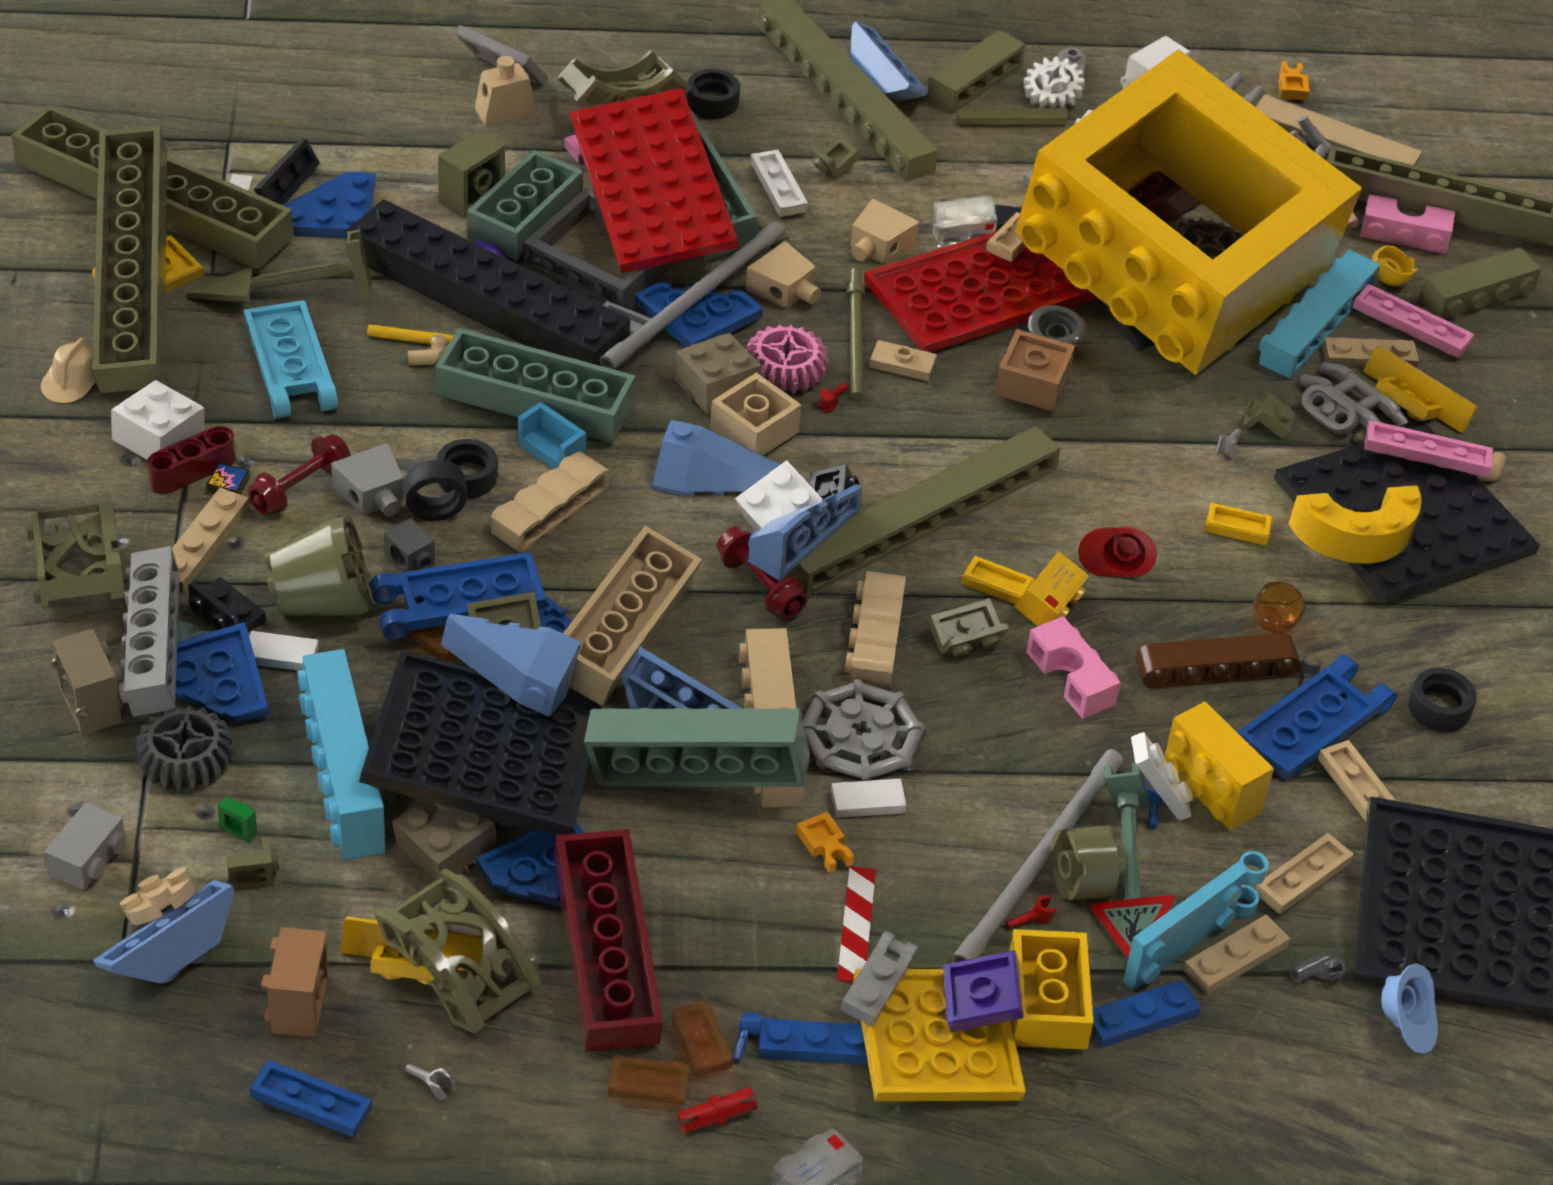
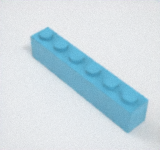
M1348 250L1341 259L1336 258L1330 271L1327 274L1322 273L1316 286L1313 289L1308 288L1302 301L1299 304L1295 303L1291 307L1288 316L1285 319L1281 318L1277 322L1274 331L1262 338L1259 345V350L1261 351L1259 364L1291 379L1324 343L1325 337H1329L1354 310L1355 298L1368 284L1375 286L1380 264L1351 250Z

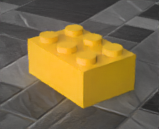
M1206 701L1174 717L1164 759L1167 763H1173L1179 780L1187 782L1192 796L1198 798L1210 810L1213 817L1221 821L1230 831L1262 814L1274 768Z
M1013 929L1009 951L1015 950L1019 959L1024 1018L1012 1020V1030L1016 1046L1087 1050L1093 1027L1087 933Z

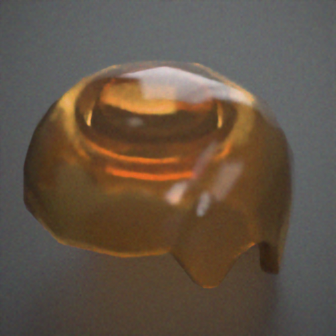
M1282 581L1265 584L1256 596L1252 606L1253 617L1256 623L1266 631L1276 634L1292 631L1300 622L1306 610L1302 593L1293 585Z

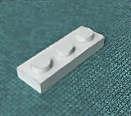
M772 150L751 154V165L779 217L807 212L808 202L780 151Z
M1144 732L1132 736L1134 757L1138 768L1178 821L1191 817L1189 802L1193 801V796L1187 782L1179 780L1175 766L1172 762L1167 763L1158 743L1153 744Z

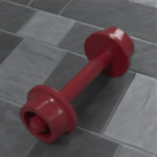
M336 434L314 438L311 443L314 457L278 481L268 473L258 474L255 482L247 490L252 505L263 515H268L274 511H284L288 506L286 490L320 468L329 475H332L331 463L351 456L349 448L342 438Z
M739 526L726 530L716 544V549L721 555L723 565L728 568H737L745 564L770 590L765 600V607L769 613L778 614L783 619H791L797 616L804 609L808 601V596L803 590L801 580L797 577H787L779 581L748 562V542L753 532L745 531Z

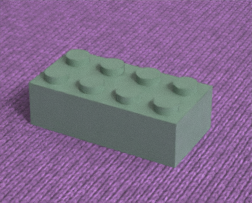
M532 150L467 210V239L473 242L481 241L497 245L504 256L518 261L524 255V241L583 191V171L539 151Z

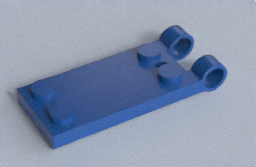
M531 552L395 574L381 573L374 576L369 583L373 600L379 604L391 603L400 594H403L407 609L388 610L379 619L383 636L388 640H399L412 630L446 625L450 614L469 616L467 603L535 592L538 610L546 609V596Z
M1342 654L1332 664L1237 731V733L1274 768L1273 771L1287 781L1317 759L1321 749L1337 744L1376 714H1385L1395 703L1397 694L1383 683L1376 686L1368 695L1363 694L1349 683L1356 675L1359 664L1346 654Z

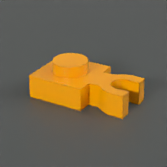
M1282 61L1278 80L1280 98L1308 100L1310 92L1308 75L1302 74L1303 63L1297 62L1296 68L1292 69L1287 66L1288 63L1286 61Z
M828 811L797 823L796 834L813 857L822 854L824 866L829 874L836 871L837 862L835 858L842 859L846 866L853 864L854 854L848 847L844 846L845 835Z

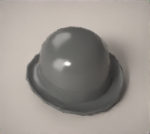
M1057 305L1042 306L1034 310L1028 320L1030 333L1071 345L1081 342L1087 334V324L1083 318L1074 311Z

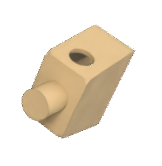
M510 56L499 57L497 59V68L484 70L481 73L475 110L485 126L536 114L529 77L520 64H514V59Z
M872 199L853 224L850 244L852 256L858 261H864L870 257L882 264L890 262L917 244L919 221Z
M785 241L747 267L746 291L783 308L791 307L800 299L812 305L818 301L821 295V289L815 286V265Z

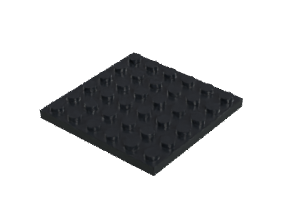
M1428 424L1412 428V430L1437 435ZM1365 443L1276 469L1274 480L1294 502L1297 495L1328 493L1332 500L1343 508L1367 513L1380 510L1387 488L1418 486L1421 495V509L1410 541L1404 550L1393 558L1381 562L1365 564L1347 562L1383 604L1537 554L1540 546L1532 535L1475 475L1384 453H1376L1364 449Z
M401 649L359 782L371 785L377 789H386L405 794L411 798H420L442 804L445 807L476 813L482 817H491L510 822L516 826H525L544 831L554 836L573 834L590 761L584 743L591 709H601L602 706L594 701L567 694L566 698L548 717L518 703L472 668Z
M1370 796L1367 806L1353 981L1385 986L1386 979L1389 976L1401 975L1407 966L1419 964L1423 965L1430 972L1434 984V996L1553 1017V829Z

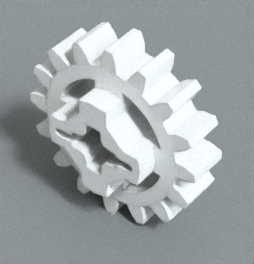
M1054 57L1053 62L1043 58L1042 65L1035 62L1033 63L1034 70L1027 69V77L1024 78L1025 96L1031 97L1032 105L1039 102L1040 108H1045L1046 106L1056 108V106H1060V108L1066 109L1067 103L1074 106L1076 104L1075 98H1082V91L1085 90L1083 70H1078L1077 63L1069 65L1068 58L1063 62H1059L1058 57Z

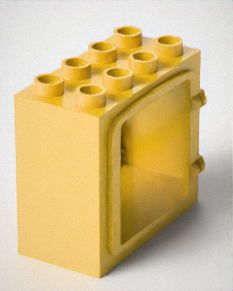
M1177 49L1038 150L1015 232L1019 234L1023 244L1030 251L1043 253L1062 268L1068 280L1075 287L1088 289L1107 304L1113 316L1120 323L1128 326L1133 325L1151 339L1165 359L1171 362H1179L1194 375H1197L1225 351L1233 349L1236 342L1283 304L1290 303L1294 295L1330 267L1362 187ZM1155 171H1161L1244 236L1212 260L1127 192Z

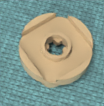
M184 867L173 871L160 879L159 875L146 878L138 885L140 891L121 900L119 905L131 924H145L162 917L161 910L171 904L174 910L182 906L195 894L196 888L190 874Z

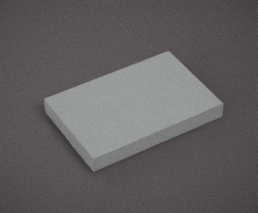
M459 25L455 32L456 36L474 56L497 66V59L499 57L510 56L514 59V64L521 65L531 82L544 86L548 79L530 56L462 25Z

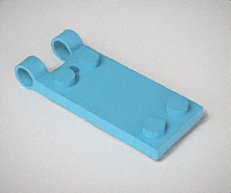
M305 300L245 309L244 320L267 389L274 419L291 417L288 396L308 392H317L321 411L338 409L336 389Z
M1256 851L1245 852L1241 856L1240 861L1134 936L1123 982L1133 991L1143 983L1150 984L1158 977L1162 969L1218 928L1225 929L1228 927L1235 916L1243 919L1252 917L1257 909L1259 894L1254 888L1242 884L1258 885L1265 880L1269 867L1268 859ZM1252 865L1259 868L1260 870L1253 871L1248 869L1246 866ZM1238 899H1245L1251 904H1241L1238 902Z

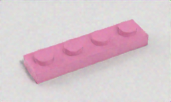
M1370 284L1355 298L1353 304L1354 309L1367 316L1390 325L1392 328L1398 329L1458 359L1472 344L1474 339V333Z
M1369 420L1364 445L1366 450L1397 456L1411 461L1428 463L1442 468L1459 470L1472 475L1489 477L1493 457V448Z

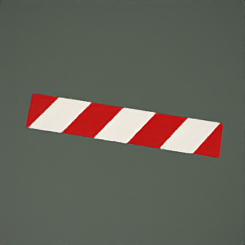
M849 867L838 981L854 982L853 977L856 969H862L867 962L876 869Z

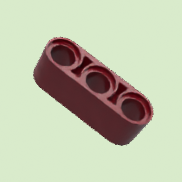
M225 426L211 427L152 453L147 459L151 490L159 494H169L211 476L218 463L233 465L236 461L233 431Z

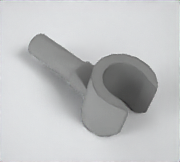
M1237 428L1229 436L1220 435L1215 453L1228 454V457H1234L1237 439L1242 434V431Z
M410 1063L405 1068V1072L426 1082L439 1100L447 1097L442 1090L444 1087H456L454 1081L444 1068L430 1072Z

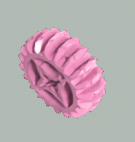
M778 324L777 328L773 329L767 326L765 331H757L756 336L751 337L746 350L761 365V376L783 392H791L793 395H795L797 390L806 393L809 387L816 388L817 383L823 380L828 368V352L826 351V346L822 344V338L815 337L814 331L805 332L804 327L796 329L792 327V324L789 327H782Z

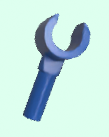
M1147 781L1146 786L1150 795L1151 805L1148 827L1156 829L1158 809L1163 804V799L1156 790L1149 787L1150 782Z
M743 1013L741 1015L738 1041L731 1058L733 1062L740 1063L748 1041V1035L760 1036V1013Z

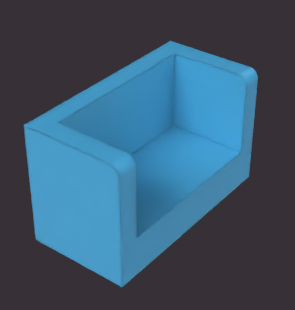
M541 401L518 417V445L552 469L558 468L560 462L565 457L581 451L586 455L587 433Z

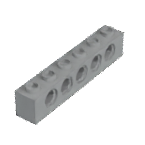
M167 546L131 553V565L129 568H126L129 590H125L124 595L128 612L123 614V621L127 635L122 636L125 659H121L120 664L124 682L119 684V692L123 704H129L133 717L175 709L180 569L172 547Z

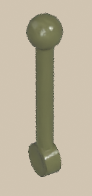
M1377 405L1370 409L1374 414L1379 410ZM1363 424L1359 432L1353 436V441L1356 444H1362L1365 441L1364 434L1366 428Z

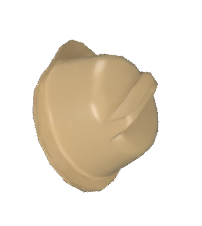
M79 338L76 343L65 344L57 349L53 357L52 366L41 383V391L46 399L60 404L73 403L82 399L96 383L92 371L93 349L87 345L84 338Z

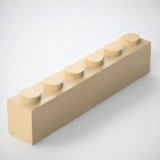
M1266 94L1256 106L1257 109L1289 133L1296 130L1301 139L1313 151L1317 147H1314L1307 141L1302 128L1297 122L1305 115L1308 116L1313 126H1316L1319 133L1324 136L1323 138L1333 146L1419 166L1422 151ZM1325 155L1323 159L1327 161L1328 156Z
M746 629L745 643H739V663H745L746 668H742L741 671L742 689H748L749 693L744 695V708L796 709L787 629ZM753 787V793H760L761 808L803 807L805 787Z

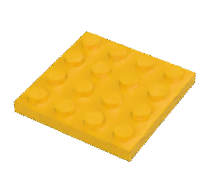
M856 969L853 977L854 981L862 969ZM908 969L874 1026L861 1021L875 1102L1022 1101L1026 1091L1011 1021L950 1032L947 1025L943 969Z

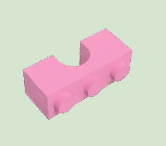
M1369 194L1363 215L1360 237L1446 254L1453 230L1454 210L1426 205L1423 215L1412 217L1398 210V199Z
M1064 616L1030 629L1026 653L1044 674L1054 670L1072 672L1067 677L1064 698L1082 719L1116 705L1121 684L1115 672L1109 670L1100 659L1097 651L1091 649L1081 637L1078 629L1072 627Z

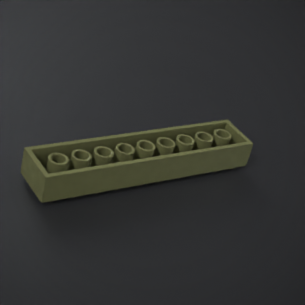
M48 105L12 134L15 163L97 199L99 131L108 130ZM167 156L166 230L257 270L263 267L294 238L292 209Z
M160 126L99 131L92 371L100 393L141 390L155 380L164 384L167 148Z

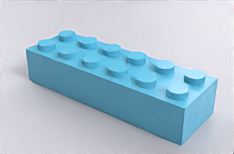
M340 649L302 655L303 670L297 671L300 691H305V693L299 694V702L302 715L306 714V717H309V719L305 720L307 739L315 743V745L311 746V754L314 767L318 766V769L321 770L317 772L319 791L324 793L325 797H328L323 799L326 820H330L331 824H334L329 826L332 846H339L342 861L384 854V808L380 791L371 785L359 782L369 747L345 650Z

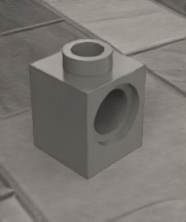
M411 518L384 532L385 557L401 572L427 569L435 564V541Z

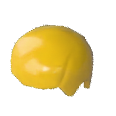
M1384 245L1372 257L1373 261L1380 264L1377 279L1387 286L1400 287L1405 285L1418 271L1417 268L1414 269L1415 259L1407 258L1405 253L1395 246Z

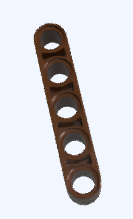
M1285 633L1151 643L1140 647L1135 653V660L1143 684L1148 688L1286 678L1295 675L1301 668V661L1293 639Z

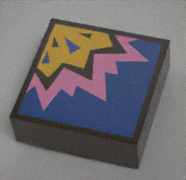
M218 463L206 484L207 492L215 494L219 488H223L241 495L250 479V472L248 469Z

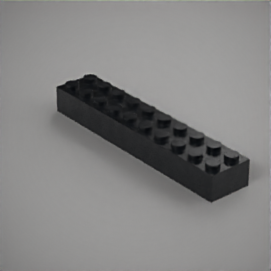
M385 199L346 229V237L348 231L360 230L369 269L525 346L601 366L600 357L617 343L624 341L630 336V318Z

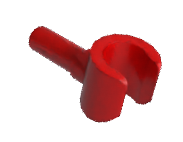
M843 382L831 391L826 388L821 389L819 396L822 400L817 402V406L826 413L835 410L839 403L837 396L848 389V384Z
M1046 895L1040 896L1033 910L1007 920L1006 926L1008 929L1032 921L1047 925L1052 921L1057 907L1046 909L1051 898Z

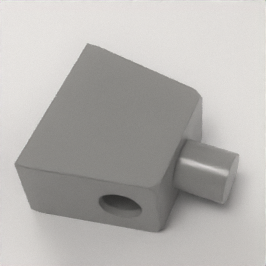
M387 443L331 463L333 488L359 513L367 515L381 510L385 516L391 517L399 512L401 509L400 502L404 499V480Z

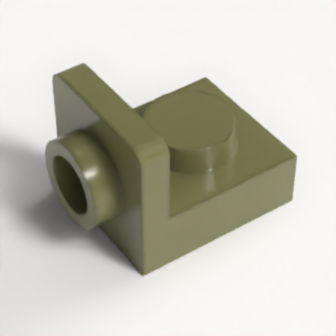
M269 836L261 837V853L226 857L228 881L233 886L234 891L274 886L273 871L280 870L278 850L270 849Z

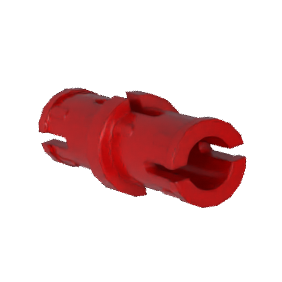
M747 1086L745 1089L720 1098L714 1095L708 1097V1102L677 1111L678 1121H685L694 1117L693 1121L680 1125L684 1135L715 1123L717 1126L726 1124V1119L757 1110L756 1100L740 1104L741 1100L755 1096L751 1087Z

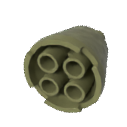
M349 515L332 517L276 549L265 552L267 566L272 571V575L267 576L268 588L272 596L278 595L279 597L277 602L282 617L362 615L374 609V600L369 586L371 576L370 572L366 569L364 556L361 551L363 550V545Z

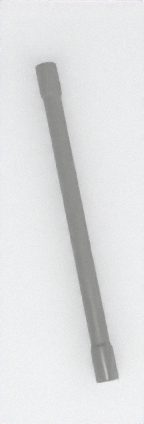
M772 221L758 232L751 241L624 341L617 343L600 357L601 366L615 370L630 358L632 353L763 249H767L784 236L785 229L783 225L778 221Z
M1113 749L1106 750L1092 769L1091 775L974 931L965 938L951 958L953 963L978 958L982 954L987 942L1051 858V844L1055 833L1058 830L1073 828L1106 784L1104 766L1111 765L1115 774L1123 764V757L1119 752Z

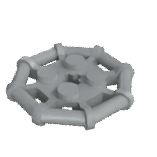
M854 679V683L825 692L816 691L812 694V702L803 719V726L808 748L816 759V766L820 769L825 770L828 768L860 778L861 781H869L871 778L899 769L907 770L912 766L913 755L921 738L926 735V727L924 723L919 722L906 702V695L902 692H890L862 683L861 679ZM862 697L867 698V699H870V700H874V701H877V702H880V703H883V704H886V705L883 706V707H880V706H877V705H874V704H870V703L864 702ZM845 700V701H843V703L841 704V706H838V707L835 706L834 704H832V703H836V702ZM821 712L829 717L826 725H816ZM897 712L906 726H897L893 714ZM857 729H863L867 731L864 732L862 736L856 734ZM820 739H825L827 743L830 741L832 748L830 750L825 749ZM896 740H905L902 749L897 750L893 747ZM880 756L881 761L872 763V758Z

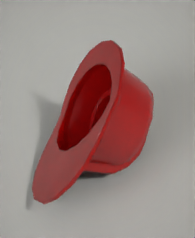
M1131 526L1104 527L1094 529L1083 537L1079 544L1078 556L1083 567L1094 575L1140 577L1148 573L1155 565L1157 550L1151 537L1137 528Z

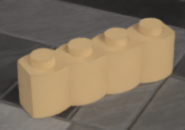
M581 451L565 457L560 462L558 468L543 473L538 478L536 484L521 489L516 494L514 500L495 508L491 515V534L519 553L527 551L542 536L553 532L564 519L571 518L586 503L592 502L601 496L609 487V470Z
M867 571L865 581H858L856 600H862V604H855L852 623L858 624V629L851 628L848 648L855 649L854 653L847 652L845 672L851 673L850 684L854 683V679H861L862 683L878 688L890 689L906 576Z

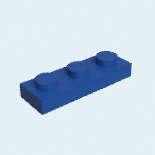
M1183 979L1093 1008L1092 1034L1099 1046L1103 1048L1199 1016L1201 1006Z
M761 1018L759 1058L868 1065L862 1025Z
M269 1059L250 1087L251 1098L352 1138H355L372 1110L371 1099Z

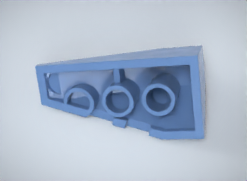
M671 420L662 440L652 490L683 497H692L694 492H713V496H724V492L743 493L781 464L702 426Z
M856 484L771 520L761 530L758 529L751 535L748 542V562L780 581L860 511L863 487Z
M450 614L448 616L441 641L442 646L515 701L548 717L566 698L582 643L552 628L539 627L537 630L522 628L521 624L512 622L508 625L494 624L489 619Z

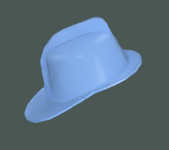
M1412 964L1407 966L1401 975L1389 976L1386 979L1381 997L1382 1009L1385 1016L1396 1027L1401 1029L1402 1036L1407 1045L1414 1052L1425 1054L1433 1049L1438 1037L1434 984L1430 972L1423 965Z

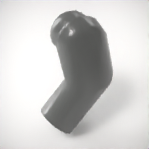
M1322 953L1314 954L1289 968L1290 976L1296 983H1300L1312 976L1328 981H1337L1347 971L1343 960Z

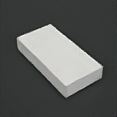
M251 631L249 636L258 666L296 671L303 670L302 655L318 653L319 640L257 631Z
M901 779L832 783L831 785L836 818L902 814L906 812L907 805Z

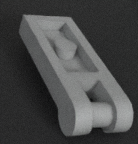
M885 930L877 946L843 998L839 1010L874 1026L912 964L919 947L910 942L904 944L896 940L894 934ZM889 952L899 957L898 961L896 962L886 957L887 953Z

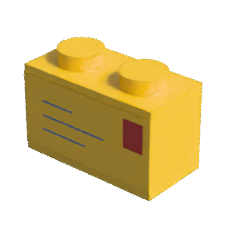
M1058 551L1014 605V608L1037 626L1063 616L1065 617L1070 611L1066 606L1067 603L1070 602L1072 605H1075L1086 591L1082 584L1089 575Z

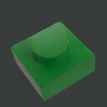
M226 796L217 805L220 828L250 843L257 835L256 811L246 803L237 802Z

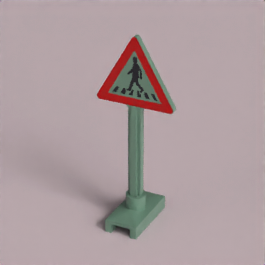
M1132 763V772L1114 774L1111 765L1104 766V779L1116 813H1121L1123 855L1126 861V871L1124 874L1125 898L1123 900L1090 904L1091 911L1127 960L1133 937L1172 910L1177 902L1175 895L1140 897L1136 812L1151 809L1143 773L1136 763Z

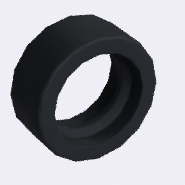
M703 69L689 77L687 83L693 88L686 94V100L690 110L695 114L713 119L724 118L733 114L738 109L740 83L733 74L720 69ZM713 90L722 92L725 95L714 97L704 95L701 92Z
M459 439L444 445L438 452L436 460H445L453 464L472 462L485 468L476 474L465 475L467 498L482 496L496 485L498 459L496 452L488 444L475 439ZM438 483L446 493L454 489L448 484Z
M440 459L427 460L411 468L404 478L406 506L412 514L421 519L436 521L453 517L463 509L467 502L465 475L460 467L452 462ZM432 483L448 484L454 488L448 494L440 497H426L417 493L423 486Z
M1432 668L1420 673L1415 679L1409 695L1408 707L1412 716L1420 724L1432 730L1442 732L1456 731L1464 727L1470 720L1476 704L1477 692L1473 684L1464 675L1451 669ZM1432 691L1447 693L1453 696L1461 706L1457 708L1439 707L1431 703L1424 693Z

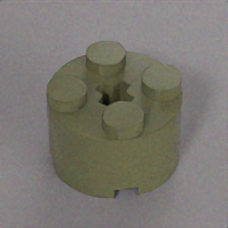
M1107 825L1058 830L1051 844V855L1057 854V866H1052L1051 871L1059 895L1063 899L1069 898V900L1074 901L1114 896L1119 875L1125 874L1126 861L1124 855L1117 851L1113 828Z

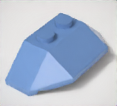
M856 21L853 23L850 60L889 100L899 102L925 96L928 93V90L874 28Z
M642 647L638 648L621 675L626 688L630 709H743Z
M216 880L211 881L182 906L175 910L171 907L162 913V917L147 923L94 959L95 966L112 973L159 984L173 980L179 975V970L191 962L204 959L210 953L209 950L221 942L235 893L233 886Z

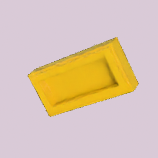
M1210 503L1204 532L1267 546L1273 516Z
M974 556L962 575L961 584L1016 604L1034 582L1035 578Z

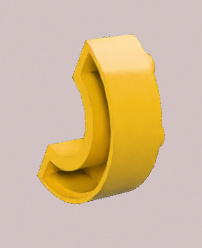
M1417 485L1387 488L1380 510L1369 513L1355 512L1343 508L1334 502L1328 493L1297 495L1288 524L1301 541L1325 556L1350 563L1381 562L1398 555L1408 545L1421 509V495Z

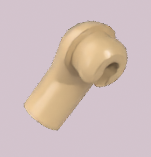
M443 335L432 336L430 339L431 347L427 350L408 351V365L436 364L447 348V338Z
M1494 452L1489 477L1475 476L1483 482L1496 481L1502 473L1507 460L1506 456L1501 452Z

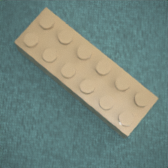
M644 526L563 633L582 642L569 687L603 706L622 680L621 675L638 648L642 647L644 649L691 585L702 559L649 527Z

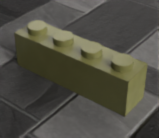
M1001 30L996 31L973 48H969L955 60H951L937 72L932 73L928 79L927 99L952 114L955 113L958 109L964 107L1022 67L1025 44Z
M1519 247L1426 276L1419 300L1432 314L1442 319L1455 317L1465 312L1535 291L1541 267Z

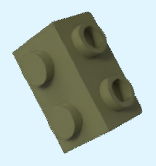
M990 598L937 613L927 619L941 656L953 653L954 657L962 656L973 650L972 647L981 644L984 648L995 646L1002 642V637L1010 629L1008 623L1000 624Z

